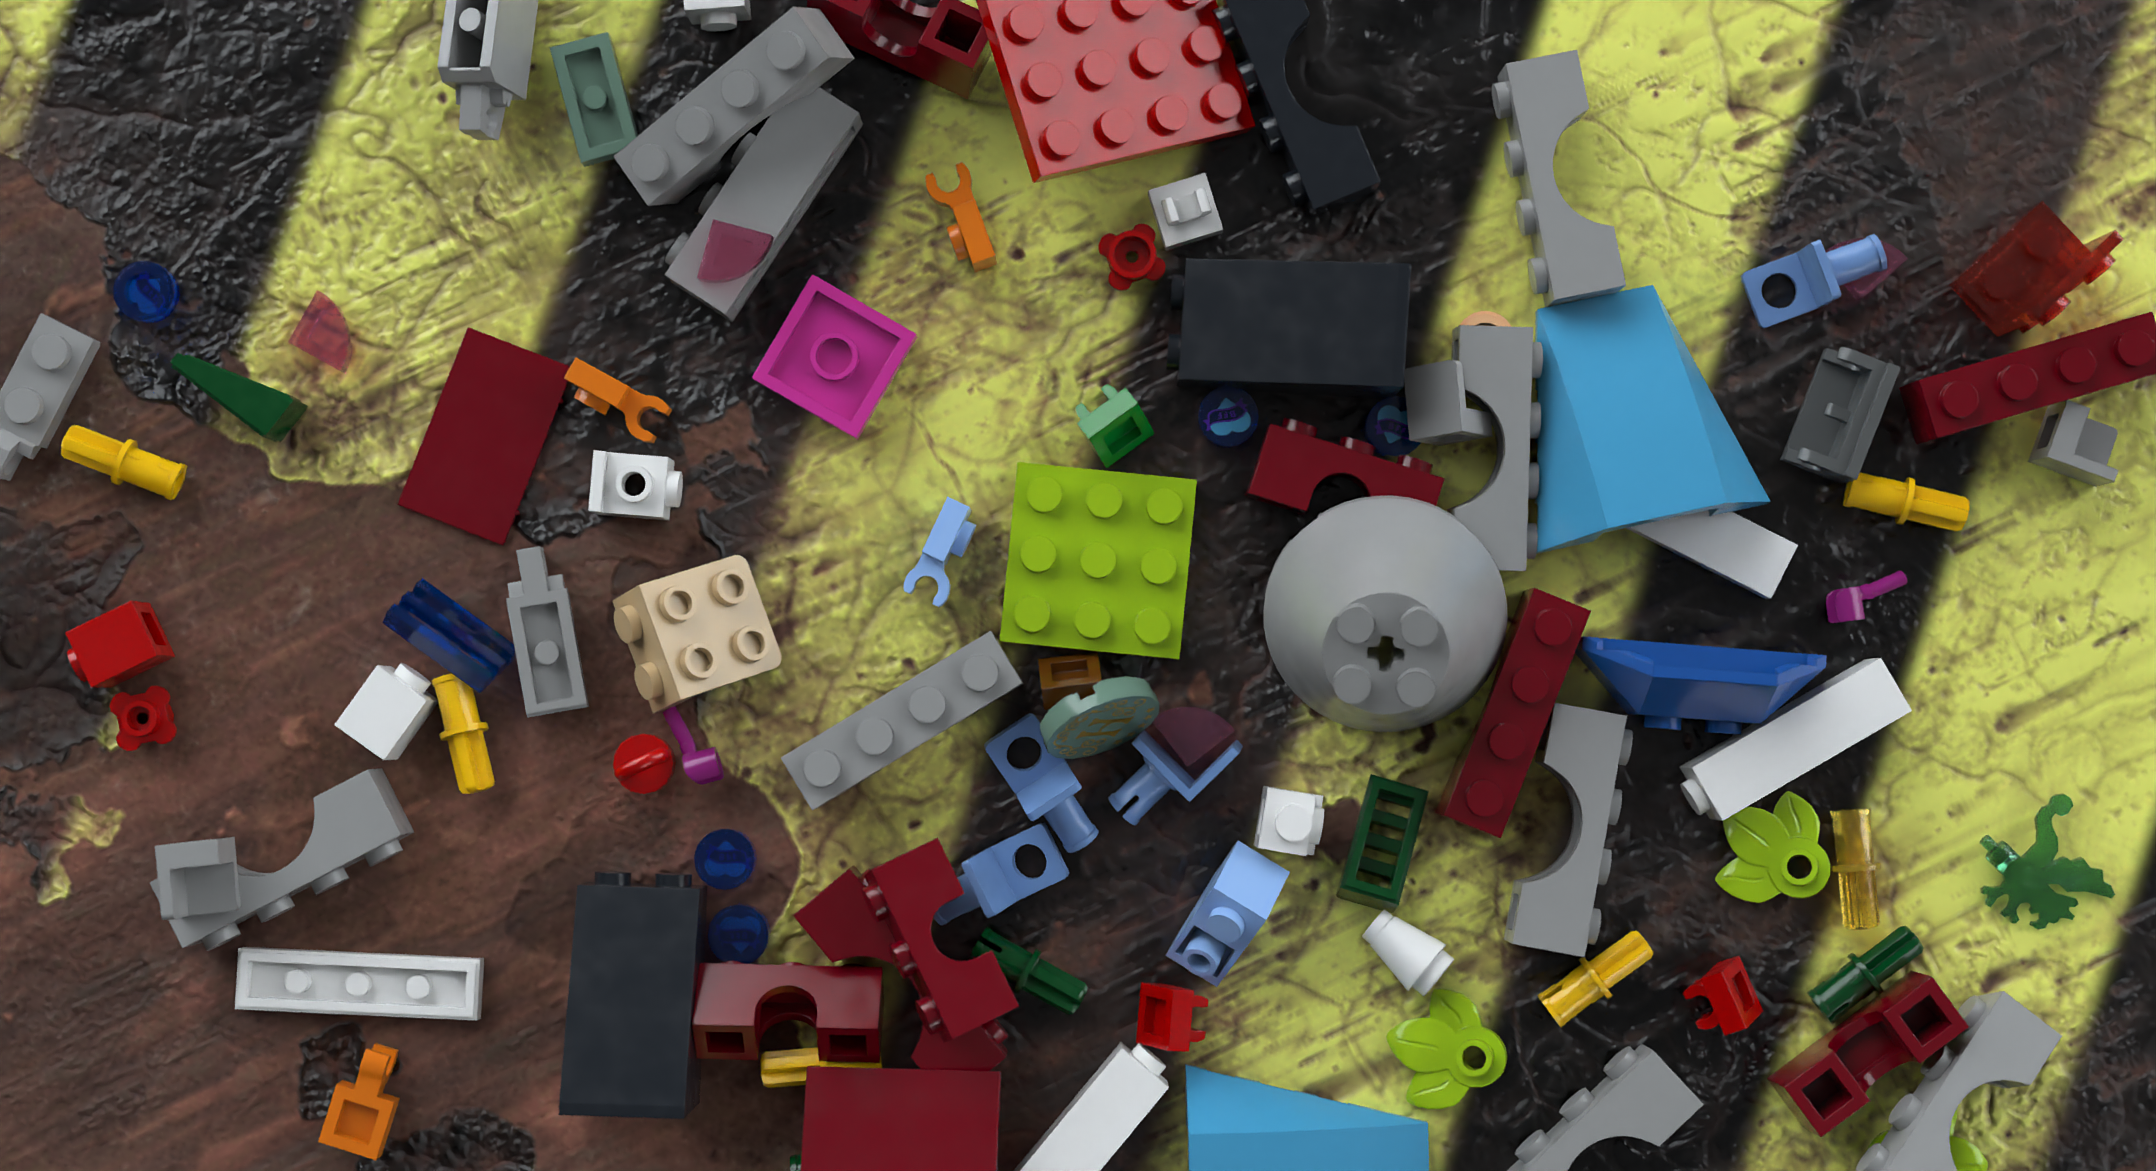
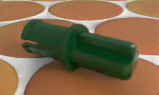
M986 926L968 960H972L992 950L1006 980L1015 985L1013 992L1019 994L1022 989L1067 1015H1073L1078 1010L1088 988L1083 981L1039 958L1041 951L1038 949L1032 954L996 934Z
M1901 926L1859 958L1854 953L1848 955L1847 957L1850 961L1826 981L1808 991L1807 994L1824 1017L1831 1024H1834L1848 1010L1873 992H1876L1878 995L1884 992L1880 984L1920 955L1924 949L1923 945L1911 929L1907 926Z

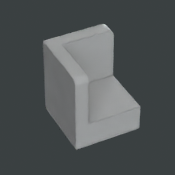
M1451 359L1405 369L1404 383L1409 441L1443 446L1493 436L1491 413L1466 408L1463 366L1460 361Z
M2070 400L2047 407L2028 462L2095 487L2114 483L2118 470L2107 466L2118 431L2114 427L2087 418L2090 411L2089 407Z
M235 837L155 846L162 920L232 912L240 908Z

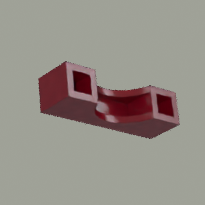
M2148 312L1923 378L1900 387L1916 445L2155 375L2156 321L2153 312Z
M1536 588L1523 591L1506 633L1499 665L1489 695L1471 736L1455 761L1435 811L1436 814L1498 838L1502 837L1591 610Z
M853 865L793 915L832 963L850 957L868 956L882 959L895 966L888 949V945L895 942L885 919L878 923L873 919L862 895L861 889L868 886L864 875L871 870L870 868L861 874ZM909 976L908 978H909V979L911 980V982L914 984V986H915V988H916V990H917V992H918V994H919V997H920V999H921L922 996H921V994H920V992H919V990H918V988H917V986H916V984H915V982H914L912 976ZM996 1018L947 1042H943L939 1032L930 1035L923 1025L920 1039L911 1058L920 1069L991 1071L1007 1057L1008 1050L1002 1042L1009 1035Z

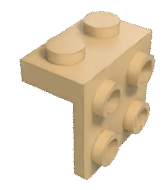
M733 555L640 584L612 600L615 607V628L622 641L628 643L636 665L634 676L637 688L642 697L649 701L653 713L676 706L707 691L770 671L781 663V652L748 562L740 555Z

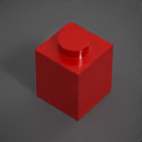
M131 600L65 632L72 646L67 651L70 665L79 679L83 682L88 681L90 687L112 688L175 657L151 604L148 602Z

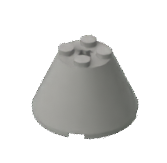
M1392 495L1358 498L1329 508L1319 514L1317 519L1302 529L1292 540L1290 539L1280 553L1270 574L1263 610L1264 630L1270 655L1277 670L1291 690L1306 705L1328 719L1348 727L1374 732H1398L1423 727L1443 719L1466 704L1480 690L1494 670L1502 652L1507 629L1505 588L1499 569L1489 550L1463 525L1461 520L1451 513L1421 500Z

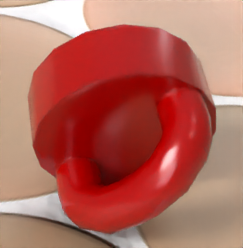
M651 734L630 736L620 744L615 752L613 761L616 779L626 789L640 794L659 791L666 786L673 777L676 766L674 751L667 741Z

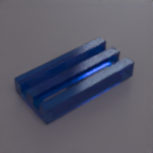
M423 578L415 584L412 592L408 591L402 596L398 605L394 604L388 609L382 622L478 693H481L516 656L515 647L512 642ZM426 625H428L429 627H431V628H432L433 630H435L437 633H435L434 631H432V630H431L430 628H428Z

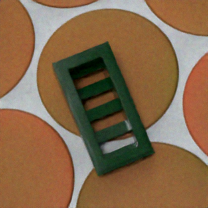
M177 353L170 361L173 364L171 366L173 369L259 435L274 442H281L308 407L301 400L193 356Z
M1370 775L1336 892L1338 898L1381 911L1385 909L1389 913H1394L1401 899L1429 791L1376 775ZM1379 799L1410 808L1408 818L1374 809L1376 800ZM1370 823L1403 832L1401 841L1368 832ZM1366 847L1396 856L1395 864L1391 865L1362 856L1363 848ZM1357 871L1390 880L1388 888L1355 879Z

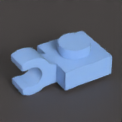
M947 497L917 565L905 578L903 587L905 592L912 595L917 582L921 578L931 577L938 583V592L932 604L939 608L945 604L951 590L950 581L945 574V565H947L951 554L958 557L963 556L976 528L975 524L967 521L971 514L969 506Z

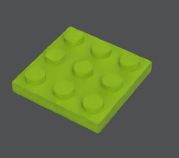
M1017 462L1000 642L1179 660L1197 480Z

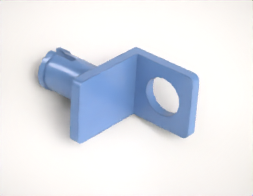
M1875 234L1868 235L1862 240L1825 252L1821 240L1811 242L1797 253L1744 272L1741 275V281L1759 327L1767 328L1833 302L1841 297L1839 286L1874 272L1886 270L1887 258L1884 248ZM1780 274L1791 279L1796 293L1794 300L1789 306L1775 308L1765 302L1761 290L1767 277Z
M1029 713L984 744L986 752L1016 794L1029 819L1034 821L1043 815L1062 841L1063 847L1068 853L1076 852L1086 847L1096 838L1099 833L1098 829L1091 823L1073 795L1082 786L1064 758H1056L1047 752L1040 732V722L1034 714ZM1020 737L1035 739L1041 748L1038 761L1026 769L1013 767L1007 759L1009 745Z
M1143 730L1132 744L1143 755L1145 764L1115 793H1112L1108 800L1118 812L1129 800L1137 795L1139 798L1122 816L1132 825H1137L1140 819L1170 789L1179 791L1190 802L1240 753L1243 745L1238 740L1234 741L1194 780Z
M1039 823L986 848L962 862L965 874L957 878L965 894L941 906L933 918L940 925H944L952 919L980 906L986 917L990 918L1016 901L1068 877L1069 870L1047 825ZM1022 845H1035L1045 854L1047 860L1046 869L1040 877H1026L1017 869L1015 855Z

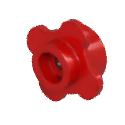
M1141 223L1135 225L1133 230L1124 231L1117 236L1108 233L1101 238L1098 250L1103 257L1107 258L1111 271L1108 276V282L1114 289L1126 291L1134 282L1143 279L1157 281L1163 276L1166 266L1164 260L1157 257L1156 248L1153 243L1156 234L1151 226ZM1129 252H1135L1138 259L1136 262L1130 263L1127 261L1126 255Z
M153 685L145 693L130 695L126 692H120L112 698L110 710L117 716L120 730L116 736V741L122 749L135 751L143 743L156 741L159 744H168L175 738L177 727L173 723L174 714L169 704L171 697L164 687ZM143 712L148 715V721L145 724H141L138 720L139 715Z

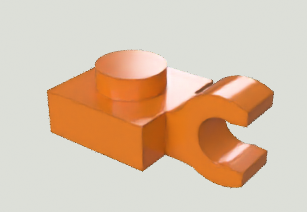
M961 162L956 164L957 174L960 178V184L957 189L951 192L942 191L937 186L933 173L926 175V187L929 196L936 204L949 208L954 214L956 224L948 226L946 229L957 260L961 261L969 258L974 272H978L997 265L971 191L972 180L970 172L965 164Z
M575 357L564 379L579 387L573 398L603 415H606L610 406L619 409L625 415L626 426L629 432L637 439L646 443H654L657 437L642 428L640 423L642 414L646 410L656 409L660 413L669 416L672 411L670 406L662 399L652 395L641 394Z
M375 1043L372 1049L367 1048L365 1050L356 1083L341 1080L336 1084L318 1142L373 1160H377L382 1156L400 1098L383 1093L393 1071L399 1050Z

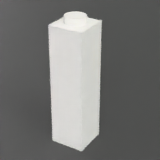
M1881 658L1864 659L1776 710L1761 724L1750 725L1742 730L1741 735L1735 734L1681 765L1680 769L1687 779L1680 784L1681 789L1689 804L1698 815L1706 812L1710 819L1723 821L1912 710Z
M1120 1042L1014 1171H1100L1169 1088L1167 1080L1160 1075L1166 1068V1065L1140 1043L1131 1050Z

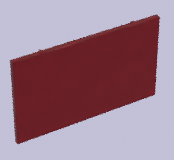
M468 327L397 505L504 546L514 519L520 513L518 509L559 405L564 402L562 398L569 383L564 377L570 366Z
M807 1066L801 1171H997L1001 1071Z

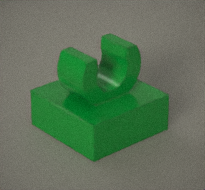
M1106 384L1101 390L1108 401L1092 412H1089L1081 402L1076 406V413L1080 418L1077 425L1094 453L1104 466L1108 468L1155 434L1138 402L1126 388L1118 393L1114 387Z

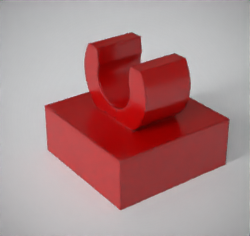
M1740 955L1716 963L1701 979L1694 981L1683 992L1685 999H1691L1699 995L1709 999L1713 1012L1703 1014L1695 1023L1698 1029L1703 1030L1714 1028L1720 1024L1724 1036L1747 1029L1763 1012Z
M1141 982L1136 1043L1166 1051L1189 1052L1190 1042L1202 1041L1206 1036V1031L1191 1028L1192 1009L1194 1007H1208V999L1195 995L1194 990L1164 983Z

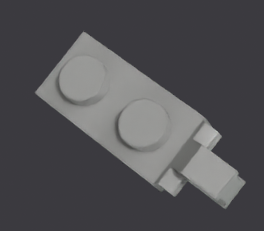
M40 313L0 390V479L8 481L13 477L23 456L34 459L41 447L48 448L101 343Z
M536 546L516 550L521 581L508 583L510 598H506L527 718L589 707L568 588H565L563 574L548 575L543 547Z

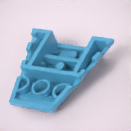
M1653 285L1537 309L1535 312V342L1542 343L1543 362L1540 378H1535L1537 402L1540 403L1541 407L1540 434L1538 439H1535V443H1537V463L1539 466L1538 496L1535 499V504H1537L1536 554L1593 542L1602 533L1706 510H1708L1709 516H1714L1771 502Z
M1185 1064L1188 1171H1429L1427 1121L1352 1103L1346 1104L1329 1100L1318 1095L1297 1090H1287L1262 1084L1259 1081L1238 1076H1228L1207 1071L1205 1068Z

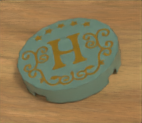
M1124 676L1097 682L1098 684L1093 685L1095 694L1080 700L1078 692L1064 697L1049 709L1040 723V732L1047 752L1056 758H1082L1113 749L1136 737L1150 726L1159 714L1160 703L1150 684L1141 678Z

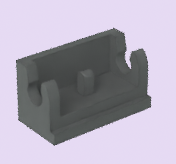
M1840 347L1839 352L1829 348L1824 349L1780 460L1839 484L1857 480L1901 367L1845 347Z

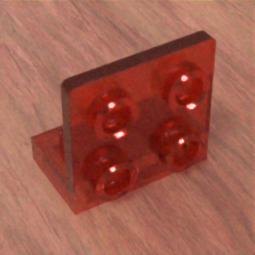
M2041 201L2026 212L1948 285L1997 337L2015 329L2024 334L2038 323L2044 326L2058 316L2071 303V300L2065 293L2071 292L2082 282L2086 285L2090 284L2109 269L2116 261L2110 252L2124 238L2116 230H2113L2083 244L2044 201Z

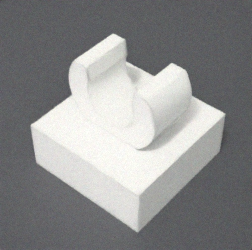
M1206 173L1148 190V197L1165 251L1223 232Z

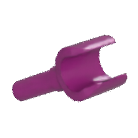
M1898 571L1869 584L1830 591L1826 596L1829 623L1865 619L1862 600L1874 599L1877 596L1906 585V575L1903 571Z
M676 706L665 710L662 714L680 745L679 748L683 754V766L687 776L701 785L723 779L724 771L717 748L711 747L697 751L695 740L691 736Z

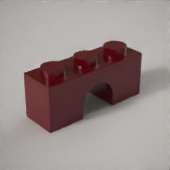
M807 0V8L820 9L843 42L967 100L992 54L979 10L959 0H940L935 8L924 7L909 0Z
M1284 418L1281 427L1274 424L1268 426L1245 496L1255 501L1303 515L1308 509L1316 485L1325 479L1337 477L1354 483L1361 490L1364 497L1401 496L1421 500L1436 506L1445 478L1432 475L1433 465L1426 461L1406 455H1398L1397 461L1394 463L1373 456L1376 447L1369 443L1342 436L1339 445L1316 438L1318 428L1300 421Z
M938 838L885 862L864 875L868 886L861 889L866 906L877 923L885 919L895 940L894 943L888 945L890 955L902 978L905 979L912 976L922 996L921 999L915 1001V1006L923 1025L930 1035L939 1032L943 1042H947L1019 1007L992 950L972 960L957 961L944 956L933 942L931 923L935 913L941 906L965 894Z
M739 961L699 963L692 1018L696 1058L758 1060L759 1044L764 1032L778 1022L798 1020L807 1023L815 1029L819 1062L880 1063L884 1015L883 968L866 967L854 963L842 966H810L797 962H787L781 965L744 964Z
M1911 970L1767 1079L1802 1127L1822 1137L1871 1101L1865 1093L1880 1077L1906 1062L1915 1061L1922 1063L1969 1026L1932 976Z

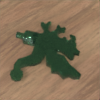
M2063 793L2055 794L2050 798L2047 805L2039 809L2034 818L2036 829L2035 843L2022 856L2018 855L2005 841L1996 843L1989 835H1985L1980 840V844L1988 851L1985 858L2003 876V882L1999 886L1991 887L1984 885L1980 888L1983 895L1987 894L1985 905L1991 907L1997 898L2008 894L2007 906L2000 914L2004 917L2010 916L2011 923L2019 921L2016 909L2021 903L2031 905L2029 908L2031 914L2039 913L2037 921H2030V925L2038 930L2046 928L2048 922H2058L2060 918L2073 920L2075 916L2069 911V907H2076L2079 904L2077 899L2056 893L2048 884H2058L2067 892H2090L2113 898L2115 895L2111 885L2104 882L2103 870L2090 867L2082 857L2069 860L2062 856L2053 860L2058 852V837L2052 826V817L2054 814L2064 816L2073 807L2071 798Z

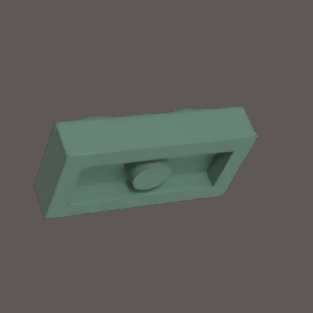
M608 32L550 47L580 162L586 167L615 159L613 156L635 139L638 134L611 36Z

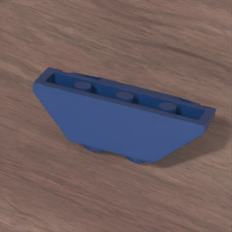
M1585 636L1580 638L1575 651L1579 659L1627 714L1645 716L1644 727L1681 730L1682 718L1705 720L1704 732L1741 735L1742 723L1761 724L1826 668V655Z

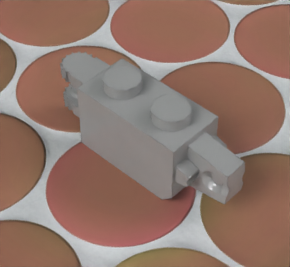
M446 0L437 67L442 82L456 90V104L460 105L459 130L473 139L499 140L506 107L510 106L511 100H526L539 0Z

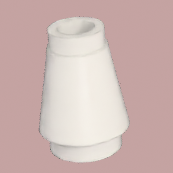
M1385 909L1362 935V938L1371 944L1370 947L1377 953L1406 990L1409 991L1413 987L1422 996L1429 992L1455 960L1443 950L1446 947L1445 943L1402 919L1392 916Z

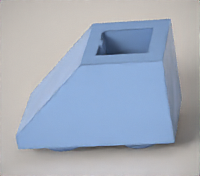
M1237 841L1211 878L1165 956L1217 987L1267 920L1290 872L1242 842Z

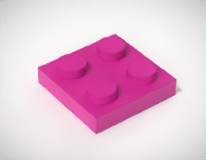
M812 274L753 374L752 379L858 440L916 341L917 334Z

